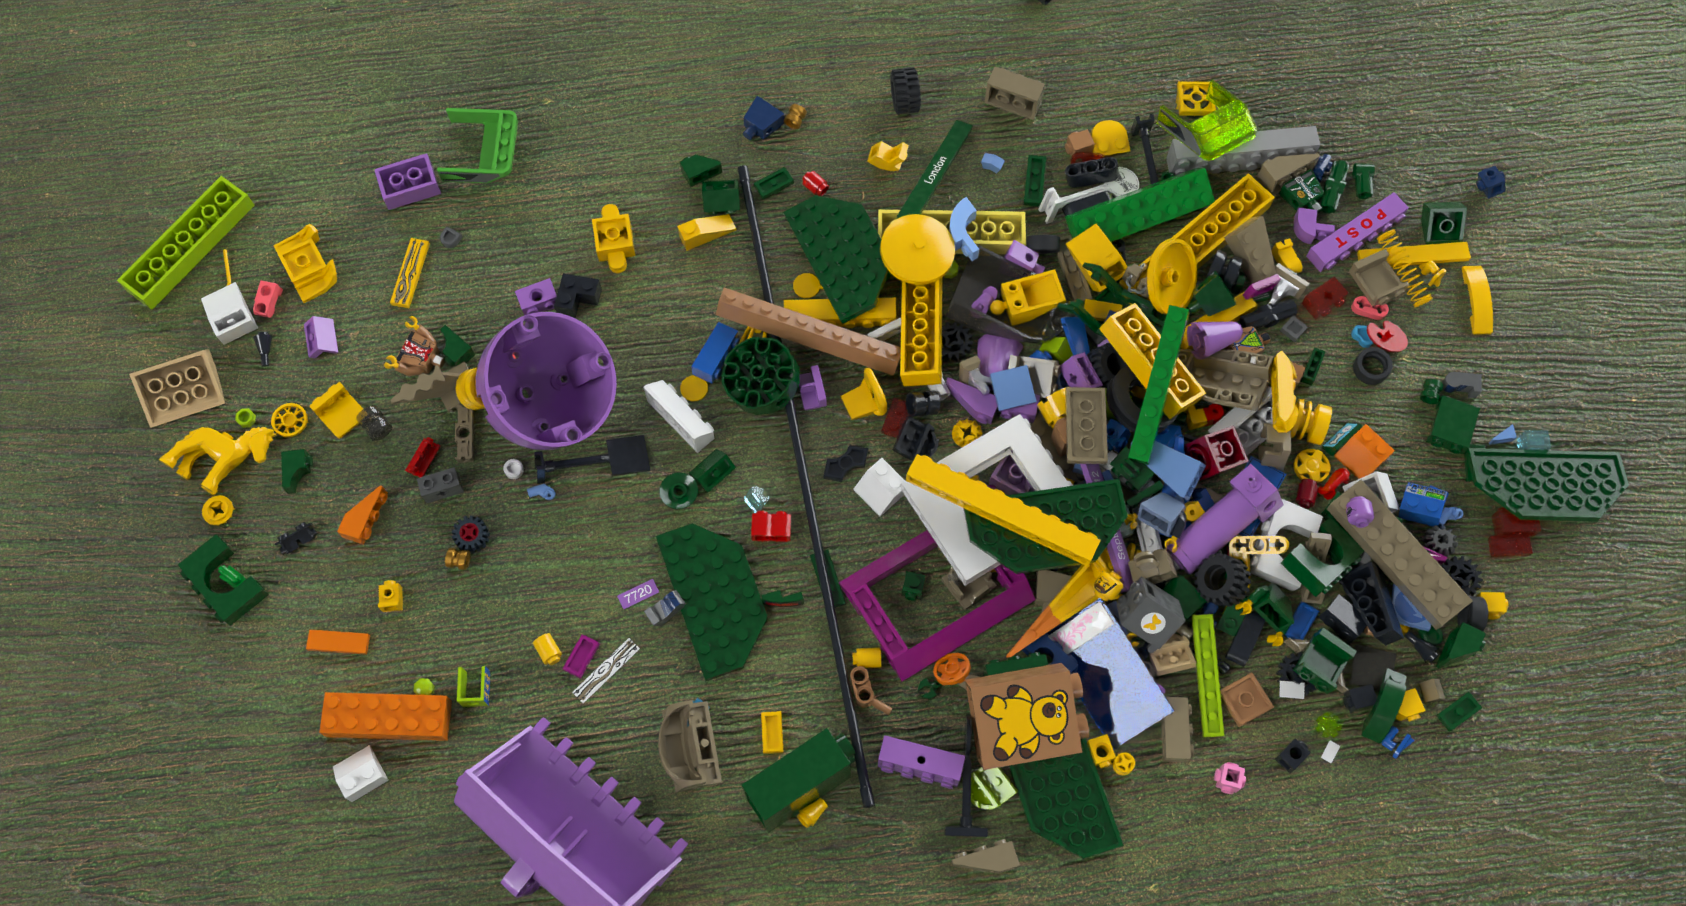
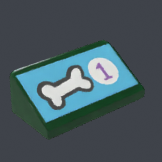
M1346 423L1322 445V448L1331 457L1334 456L1362 428V425Z

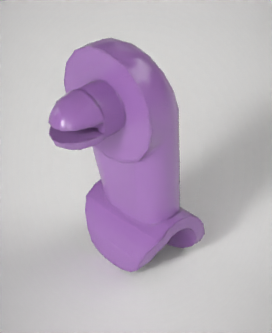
M989 286L983 290V294L971 306L973 315L982 317L987 313L991 303L997 298L996 288Z

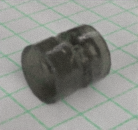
M370 405L364 408L356 418L372 441L383 439L393 428L377 405Z

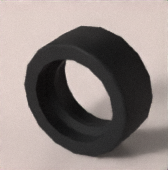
M1055 235L1026 236V247L1038 254L1057 253L1060 251V237Z
M1369 347L1356 357L1353 371L1361 382L1368 385H1377L1382 383L1391 373L1393 367L1392 359L1384 350L1377 347ZM1366 357L1377 359L1383 366V372L1380 375L1368 373L1363 368L1362 361Z
M1469 596L1472 602L1457 614L1458 625L1464 622L1484 632L1488 621V605L1483 597Z

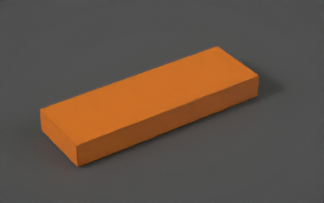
M309 630L306 649L308 651L367 655L370 635L366 633Z

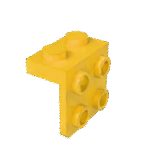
M340 381L332 385L321 397H317L310 405L314 413L337 438L345 436L368 416L367 412L349 394Z

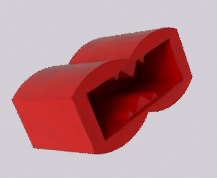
M757 511L752 514V541H790L791 514H787L785 511H777L776 514Z

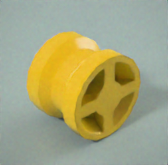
M1126 752L1118 754L1112 764L1114 771L1121 776L1128 775L1135 767L1133 756Z

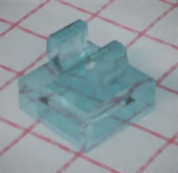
M757 486L750 488L744 497V500L754 513L761 511L770 499L769 496L765 497L763 495L764 489H759Z

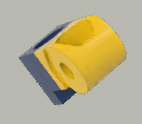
M1195 488L1191 494L1192 498L1184 504L1186 521L1197 520L1215 504L1206 488Z

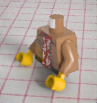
M410 316L409 318L414 324L410 325L408 322H405V326L415 330L410 331L397 358L392 355L386 358L392 364L386 362L384 364L385 368L391 369L394 367L396 371L406 376H415L422 373L428 374L432 367L436 365L442 368L445 358L439 356L440 350L437 347V341L427 329L417 324L418 321L414 316Z

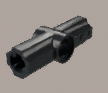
M1291 299L1275 305L1271 303L1263 305L1257 311L1240 316V325L1242 328L1252 326L1255 329L1263 326L1265 328L1272 327L1281 320L1297 315V305Z

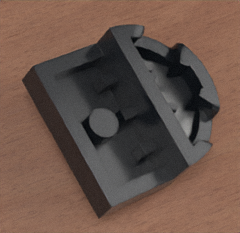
M907 416L892 450L914 461L917 454L920 456H932L938 448L939 439H936L935 429L929 423L923 424Z

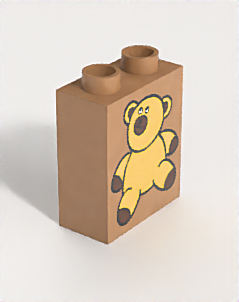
M1062 663L965 680L977 760L983 770L1082 753L1080 739L1089 738V727L1085 714H1076L1074 699L1083 697L1082 683L1079 674H1070V671Z

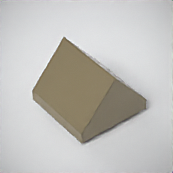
M1431 679L1419 683L1425 703L1445 700L1439 679Z

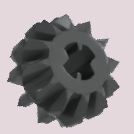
M1436 525L1425 532L1426 536L1423 537L1422 541L1426 544L1423 546L1448 557L1455 552L1454 548L1458 546V543L1454 541L1457 539V535H1451L1452 529L1446 531L1445 525L1440 528Z

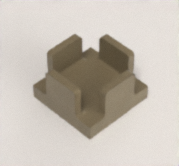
M1265 423L1260 437L1266 438L1267 443H1273V447L1259 446L1258 460L1261 461V465L1272 466L1282 472L1291 453V431L1278 433L1273 428V424Z
M953 567L950 568V572L941 578V581L965 611L997 587L991 579L992 573L990 571L964 586Z

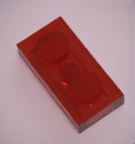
M893 398L881 429L882 434L894 438L898 437L904 420L908 416L906 401Z
M1501 535L1488 538L1491 557L1530 556L1533 554L1530 535Z

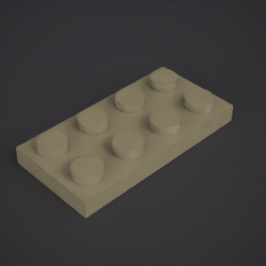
M1066 387L1067 463L1107 464L1105 388Z

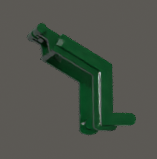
M1084 262L1082 266L1092 272L1091 278L1097 282L1100 280L1115 296L1131 304L1136 303L1159 334H1162L1166 318L1161 321L1154 316L1156 309L1150 301L1123 289L1101 266ZM1077 298L1075 302L1069 301L1068 305L1058 303L1057 307L1060 310L1075 314L1094 333L1106 338L1099 329L1102 325L1083 308L1084 301Z

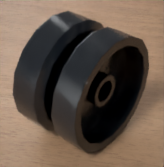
M1218 250L1207 277L1216 271L1230 291L1237 280L1243 259L1232 256L1228 265H1225L1228 255L1226 252Z

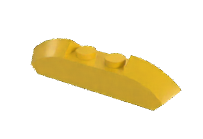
M1280 351L1275 356L1271 370L1273 428L1278 433L1289 432L1298 418V408L1295 405L1296 396L1293 392L1295 388L1294 379H1297V375L1292 362L1283 351Z

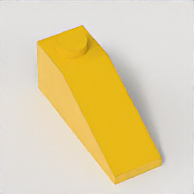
M729 214L693 219L677 226L680 239L686 251L736 231V227Z

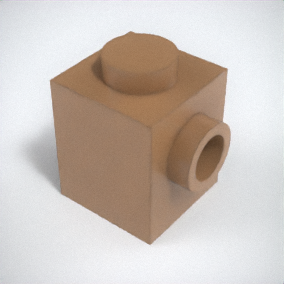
M1087 129L1071 133L1067 138L1065 149L1072 159H1076L1093 153L1095 143Z

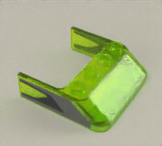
M1211 80L1209 83L1206 99L1219 109L1192 123L1183 121L1164 105L1160 106L1157 124L1204 160L1211 161L1252 140L1257 133V126L1247 105L1214 80Z

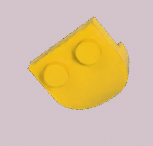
M1112 120L1101 121L1090 132L1095 143L1093 149L1094 158L1130 152L1127 131L1119 122Z

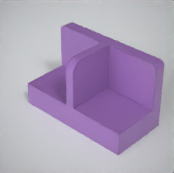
M818 365L811 366V373L800 375L799 390L804 410L827 406Z

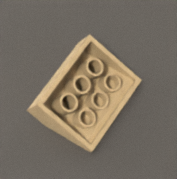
M209 349L129 374L150 428L225 404L217 369Z

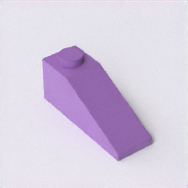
M948 377L946 385L951 395L978 422L991 424L998 409L995 395L989 393L983 395L977 388Z

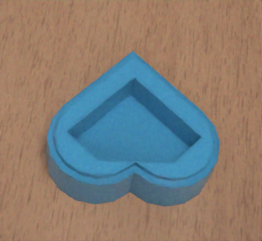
M1358 325L1354 327L1351 332L1352 338L1359 341V344L1364 348L1371 347L1373 342L1367 334V326Z

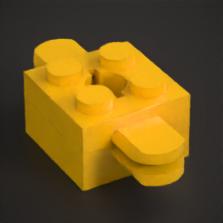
M607 204L602 208V218L592 219L596 252L599 262L608 260L609 268L613 273H622L627 267L626 258L636 256L629 214L620 215L616 205Z

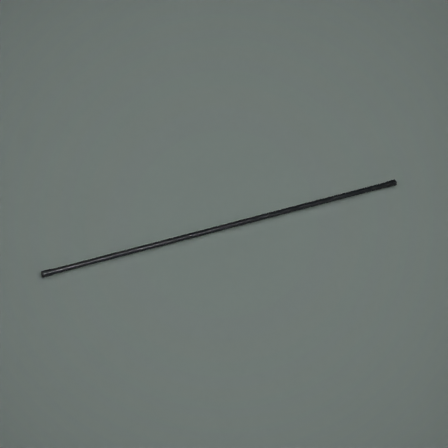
M742 165L737 169L742 185L764 301L774 304L750 184L748 166ZM771 334L773 339H777L782 343L781 337ZM792 398L785 408L851 743L856 753L854 758L863 808H870L875 806L872 787L870 786L794 400Z

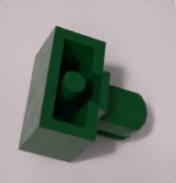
M1125 447L1109 463L1113 467L1111 471L1118 478L1122 476L1126 479L1125 484L1132 491L1136 489L1140 492L1156 475L1146 464L1131 461L1128 458L1130 450Z

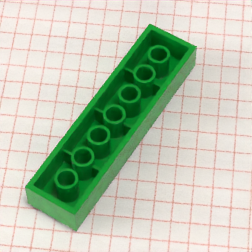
M1194 168L1067 215L1065 218L1072 239L1094 224H1097L1110 242L1211 205L1215 200L1206 168Z

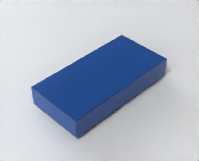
M1301 601L1293 614L1294 624L1289 627L1283 636L1303 640L1319 611Z

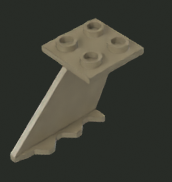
M463 362L447 372H442L440 367L436 365L431 375L422 373L418 376L415 384H403L400 392L390 401L392 404H400L441 397L447 411L450 412L457 405H462L456 394V381L460 374L469 368Z

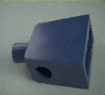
M757 96L744 116V126L747 128L743 132L744 137L751 140L757 135L761 139H766L784 124V113Z

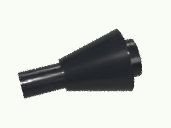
M258 332L257 335L253 336L261 356L262 367L269 366L268 355L273 336L269 335L268 332Z
M1410 630L1404 635L1413 644L1425 663L1428 661L1432 663L1439 656L1438 647L1419 639Z

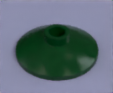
M672 473L660 485V498L669 508L685 509L692 505L698 496L697 483L692 476L686 473ZM682 491L683 494L681 496H677L676 492Z

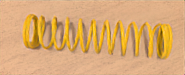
M1395 229L1390 230L1377 238L1378 243H1386L1382 247V250L1390 249L1388 253L1397 246L1402 244V242H1400L1394 246L1384 248L1387 244H1389L1399 236L1381 242L1393 236L1396 233ZM1406 249L1390 254L1389 256L1393 257L1390 258L1389 262H1397L1396 264H1394L1392 269L1401 268L1399 271H1397L1396 275H1404L1400 279L1401 282L1408 281V283H1410L1411 281L1420 276V274H1418L1409 279L1402 280L1404 277H1406L1411 272L1415 271L1417 268L1398 274L1401 270H1403L1413 262H1409L1405 265L1394 268L1401 261L1408 258L1409 255L1398 260L1391 261L1394 257H1396L1398 254L1402 253ZM1424 281L1408 286V288H1412L1407 292V295L1415 294L1410 301H1417L1413 304L1414 308L1433 299L1431 294L1412 300L1427 289L1425 287L1416 292L1409 293Z

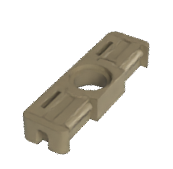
M457 405L455 407L458 411V423H455V442L457 444V457L455 459L458 463L473 462L475 410ZM468 429L470 431L469 435L465 438L460 437V432Z

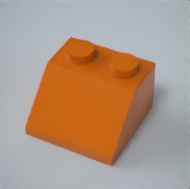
M1365 424L1334 457L1360 479L1372 474L1395 450Z

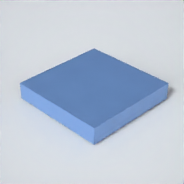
M1027 365L989 374L999 411L1037 402Z

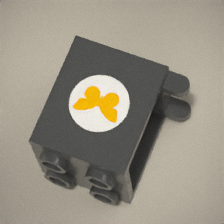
M1142 576L1138 581H1134L1131 584L1129 591L1122 595L1116 604L1121 625L1150 643L1147 646L1149 653H1154L1157 649H1160L1185 622L1179 600Z

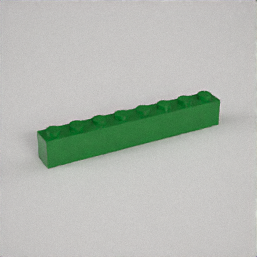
M1169 305L1128 456L1131 461L1149 465L1188 321L1189 309Z

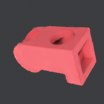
M260 281L254 300V315L267 318L273 316L278 296H281L283 291L278 284Z

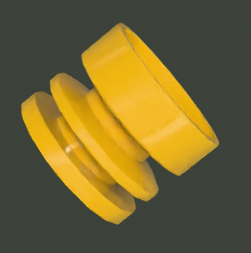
M1298 399L1295 403L1298 408V418L1290 430L1291 438H1294L1297 432L1296 437L1298 440H1301L1304 434L1307 433V442L1321 445L1330 425L1332 407L1318 404L1314 411H1312V402L1307 401L1304 407V400Z

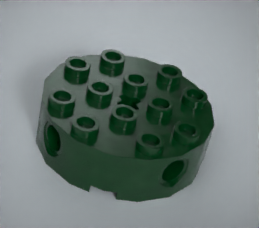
M765 337L749 338L737 344L727 355L724 362L722 385L727 395L743 411L755 415L772 414L785 407L795 396L800 383V368L794 356L777 339Z

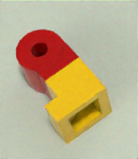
M1211 404L1208 408L1196 410L1193 405L1186 409L1184 413H1187L1186 423L1188 429L1193 430L1216 424L1223 416L1224 410L1222 406Z

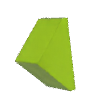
M1046 337L1039 349L1043 353L1047 351L1054 361H1059L1058 364L1060 365L1073 356L1068 340L1065 337Z

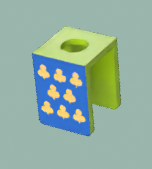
M482 666L481 698H466L467 672L463 667H458L457 702L462 707L489 706V669L486 666Z

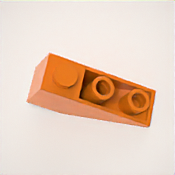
M383 486L377 487L345 514L337 531L342 538L363 545L370 538L371 528L379 518L380 508L387 501L388 492Z

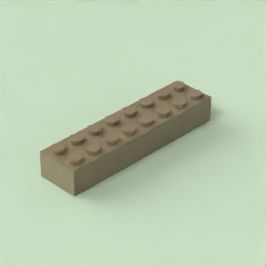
M1362 479L1328 506L1327 510L1436 630L1472 602V599ZM1358 496L1365 497L1371 501L1374 512L1373 521L1363 528L1350 524L1346 513L1347 503L1350 502V499Z

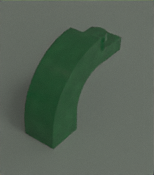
M1389 668L1386 669L1377 700L1371 712L1364 720L1361 736L1381 744L1393 725L1401 707L1407 688L1405 686L1407 676Z

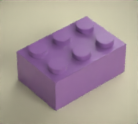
M427 153L374 169L383 200L389 210L441 194L432 163Z

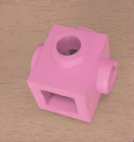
M1224 763L1215 771L1214 781H1217L1216 787L1220 788L1221 792L1227 794L1238 792L1245 785V768H1241L1235 763Z

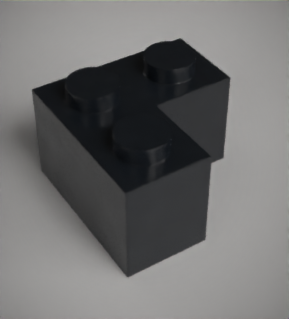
M563 273L554 304L556 313L568 315L576 319L580 303L598 306L602 292L599 279Z

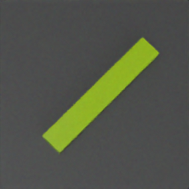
M1213 614L1192 615L1203 737L1224 736Z

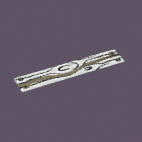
M628 638L572 693L584 703L640 648Z

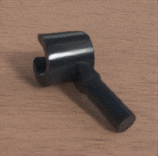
M1146 641L1142 647L1138 648L1135 659L1138 654H1142L1144 656L1142 662L1146 661L1149 655L1147 646L1150 643Z

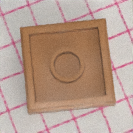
M1253 673L1220 690L1221 700L1238 727L1274 708Z

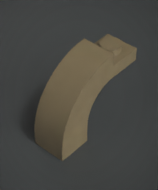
M1311 532L1309 540L1305 541L1304 547L1323 563L1326 561L1332 541L1331 534ZM1302 584L1300 586L1302 602L1322 604L1325 596L1323 592L1315 597Z

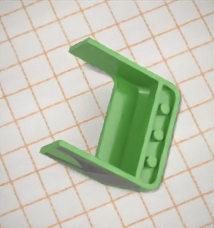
M446 108L451 123H477L485 125L479 169L438 167L437 171L442 182L491 183L509 175L512 171L518 126L516 114L510 110Z

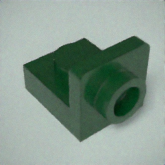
M906 571L901 596H905V599L911 601L921 600L926 575Z

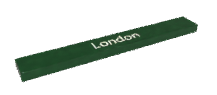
M959 120L955 121L898 213L897 219L911 214L921 215L971 133L973 125Z

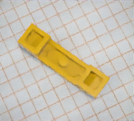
M1463 266L1464 284L1468 285L1473 314L1470 317L1473 335L1492 334L1493 307L1486 274L1482 266Z

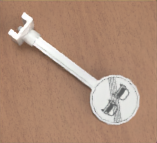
M1118 167L1119 177L1116 180L1105 182L1103 185L1061 198L1054 187L1047 189L1038 210L1039 212H1046L1045 222L1048 224L1053 222L1059 208L1064 207V205L1104 191H1110L1113 196L1119 197L1138 190L1139 180L1131 170Z

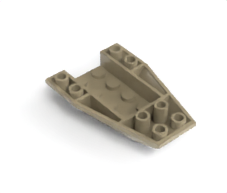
M1179 350L1178 358L1206 392L1200 400L1258 411L1269 384L1274 356L1240 350H1220L1205 359L1199 360L1192 354L1191 351L1194 350Z

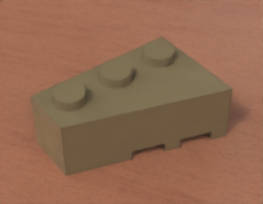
M1264 216L1250 218L1224 237L1234 256L1243 259L1240 267L1250 284L1271 277L1276 273Z

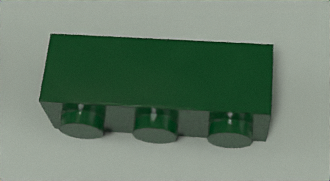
M1314 347L1300 380L1301 382L1308 385L1313 384L1326 351Z

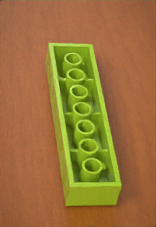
M220 176L117 281L127 292L153 310L255 206L245 192L223 176Z

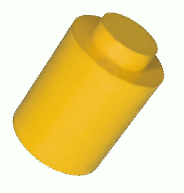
M550 633L534 640L533 645L544 664L551 666L560 661L562 653Z
M880 647L856 648V653H852L853 665L864 668H881Z

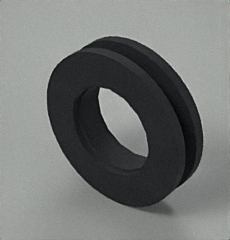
M1127 365L1109 382L1106 398L1109 409L1117 421L1135 433L1141 409L1131 400L1129 386H1139L1145 390L1147 389ZM1163 411L1157 434L1163 432L1178 415L1169 419Z

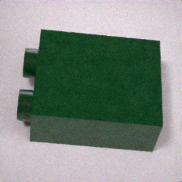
M826 728L741 786L747 801L769 833L799 813V810L817 801L851 778V764L855 762L853 755L856 753L842 732L833 737L828 728Z

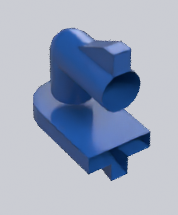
M1391 726L1388 734L1381 742L1390 751H1393L1397 746V743L1392 740L1399 730ZM1407 734L1393 754V758L1397 759L1401 752L1415 741L1411 738V735Z

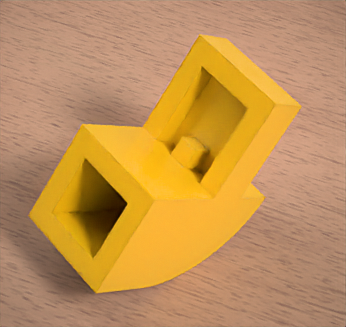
M880 141L871 147L867 162L879 169L898 171L902 162L907 158L909 145L902 142L895 147H891Z

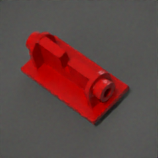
M429 437L424 438L405 471L419 478L423 477L441 445L434 443V440Z

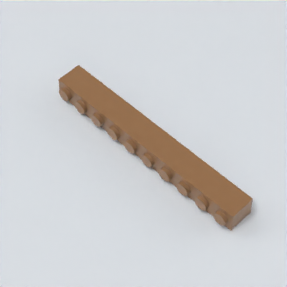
M725 287L718 301L717 316L894 376L901 356V347Z

